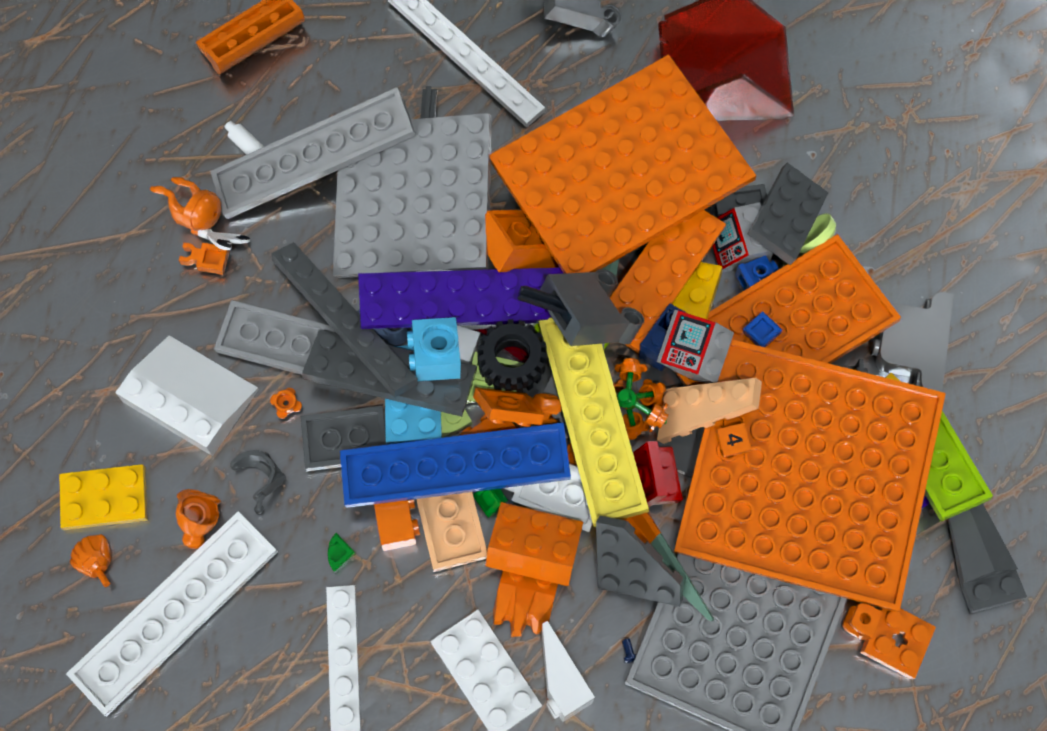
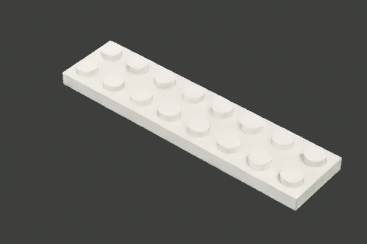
M238 511L72 667L66 675L104 716H108L278 551Z

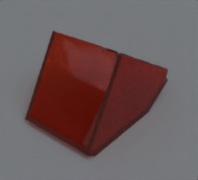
M698 0L664 15L666 21L658 23L659 40L661 41L659 43L660 59L670 55L717 121L787 119L794 116L786 27L753 0Z

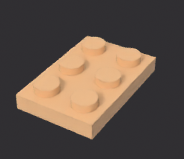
M472 492L416 499L434 572L486 559L487 549Z

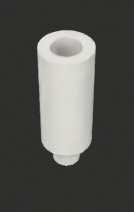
M233 121L226 123L225 129L228 131V138L246 155L264 147L242 124H235Z

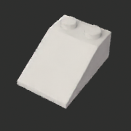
M546 621L542 624L541 632L548 698L546 706L554 719L560 717L561 721L564 722L591 705L595 697L549 622Z

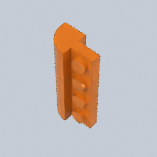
M262 0L196 41L198 49L210 61L213 69L221 75L305 22L303 11L293 0Z

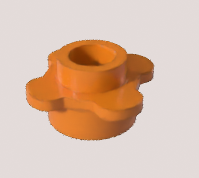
M293 388L279 391L270 398L271 404L277 409V416L281 419H285L288 414L299 412L302 409V404L300 401H297L295 397L296 392ZM285 401H288L289 404H288V405H284V402H285Z

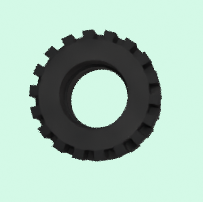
M508 319V324L504 325L502 321L497 322L496 329L492 326L487 329V336L482 335L480 339L481 345H478L480 374L482 378L485 377V382L489 386L494 385V390H516L519 393H523V388H527L529 391L533 388L534 382L537 384L540 382L541 375L544 374L546 369L547 347L546 343L543 342V336L540 332L535 333L533 325L530 324L529 327H526L525 321L519 320L518 324H514L513 319ZM517 347L525 351L529 358L523 365L509 368L500 364L496 356L504 348Z

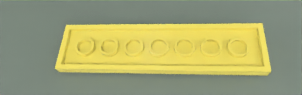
M552 317L548 320H540L539 325L544 342L546 343V351L593 526L596 527V521L600 515L622 520L649 512L602 344L570 346Z

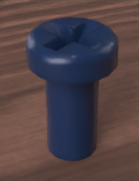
M624 639L622 640L626 655L624 662H634L637 654H634L631 640Z

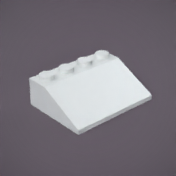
M169 335L130 371L115 393L126 405L213 456L259 388Z

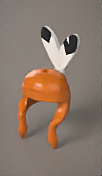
M172 177L171 181L173 183L189 187L191 190L192 198L188 201L186 207H183L177 201L173 191L163 186L150 187V191L168 197L172 218L177 224L191 229V234L208 239L216 247L223 250H231L232 243L242 244L250 242L249 237L241 234L213 232L210 229L217 223L221 215V201L216 193L206 189L200 190L194 182L185 180L182 177Z

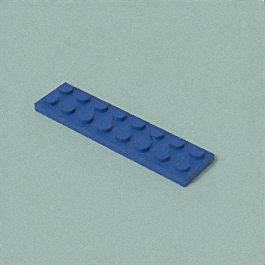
M564 423L340 450L344 505L346 508L571 480Z

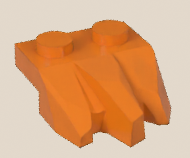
M503 571L493 609L494 625H501L505 620L511 623V637L521 636L526 625L531 626L533 633L539 634L542 631V624L550 620L558 584Z

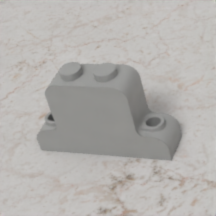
M938 292L932 299H926L924 308L899 303L891 304L901 316V319L895 325L878 334V339H874L871 355H875L876 367L883 372L912 377L914 379L913 385L942 392L954 294Z

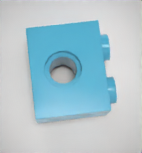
M456 317L412 320V331H407L408 348H413L414 354H409L410 371H415L418 381L460 379L461 361Z

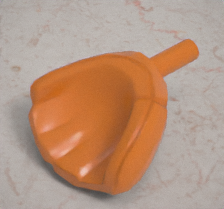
M100 534L81 539L72 549L70 564L74 569L86 576L98 577L104 587L110 585L105 571L110 565L112 558L107 538Z

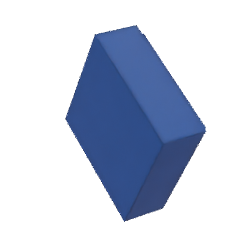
M762 311L743 328V333L757 346L766 347L782 333V329Z

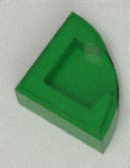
M337 533L331 538L328 547V562L336 574L356 555L354 550Z

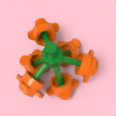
M626 358L623 363L615 365V370L620 372L619 377L621 379L613 383L619 406L627 411L623 416L629 440L636 439L643 431L649 430L651 433L655 426L661 428L663 424L667 423L666 419L669 415L665 412L668 404H664L662 400L666 391V387L662 382L653 383L651 379H646L643 381L639 393H635L632 390V382L639 381L642 372H646L648 369L647 365L640 364V361L635 358ZM653 405V407H652L651 410H650L649 408L645 407V406ZM636 407L647 414L645 421H643L640 413L633 412L632 409Z

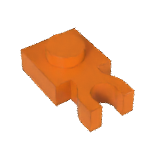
M183 242L182 247L184 251L191 252V255L188 257L180 256L179 262L181 265L189 266L196 264L198 271L224 275L230 250L219 249L214 244L203 242L200 249L190 243Z

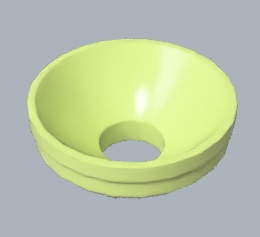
M830 214L817 216L800 253L805 254L835 235L836 222Z

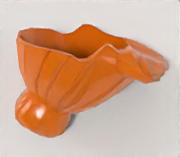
M186 489L177 494L176 519L177 524L184 532L182 537L183 545L198 549L205 542L204 535L210 532L218 522L219 511L217 505L221 503V500L214 495L198 490Z

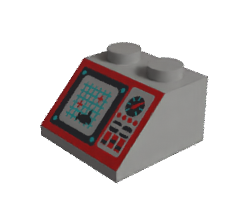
M760 202L735 207L717 217L726 223V227L712 246V251L716 264L722 266L723 272L735 270L738 265L746 264L765 255L770 262L773 252L747 234L761 208Z
M674 310L657 362L693 381L717 383L734 332L716 322Z

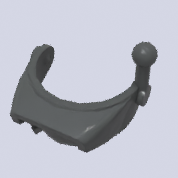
M250 450L236 456L231 461L230 467L232 470L242 467H255L268 475V483L253 495V499L257 501L254 511L257 514H261L264 511L262 500L275 491L283 483L286 476L271 459L269 453Z

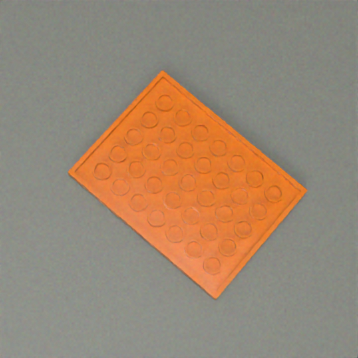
M670 55L661 58L490 154L492 166L564 274L596 272L598 269L606 267L755 181L757 176Z

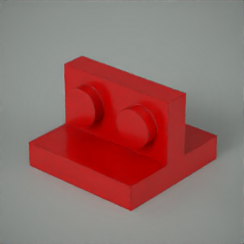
M647 441L636 449L633 455L648 508L657 504L681 502L683 498L673 447H659L658 441Z

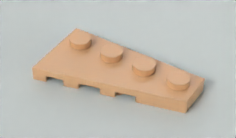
M757 378L666 389L663 402L668 404L665 412L669 415L666 419L667 423L663 424L658 430L657 441L665 444L671 442L673 437L679 435L684 437L692 434V430L697 428L711 427L718 420L724 418L729 420L759 409L762 381Z

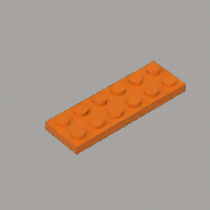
M703 210L649 241L610 297L619 313L624 308L629 307L636 309L644 317V323L631 344L624 345L639 354L641 342L670 303H674L725 229L726 223Z

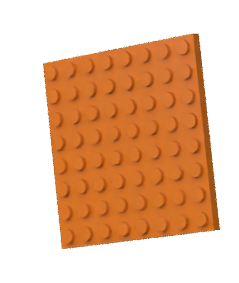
M732 339L718 382L757 378L762 381L759 409L729 420L726 418L715 422V425L704 428L673 553L899 612L946 393ZM745 423L752 450L723 458L716 430Z

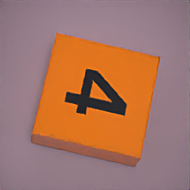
M745 423L716 430L723 458L752 450Z

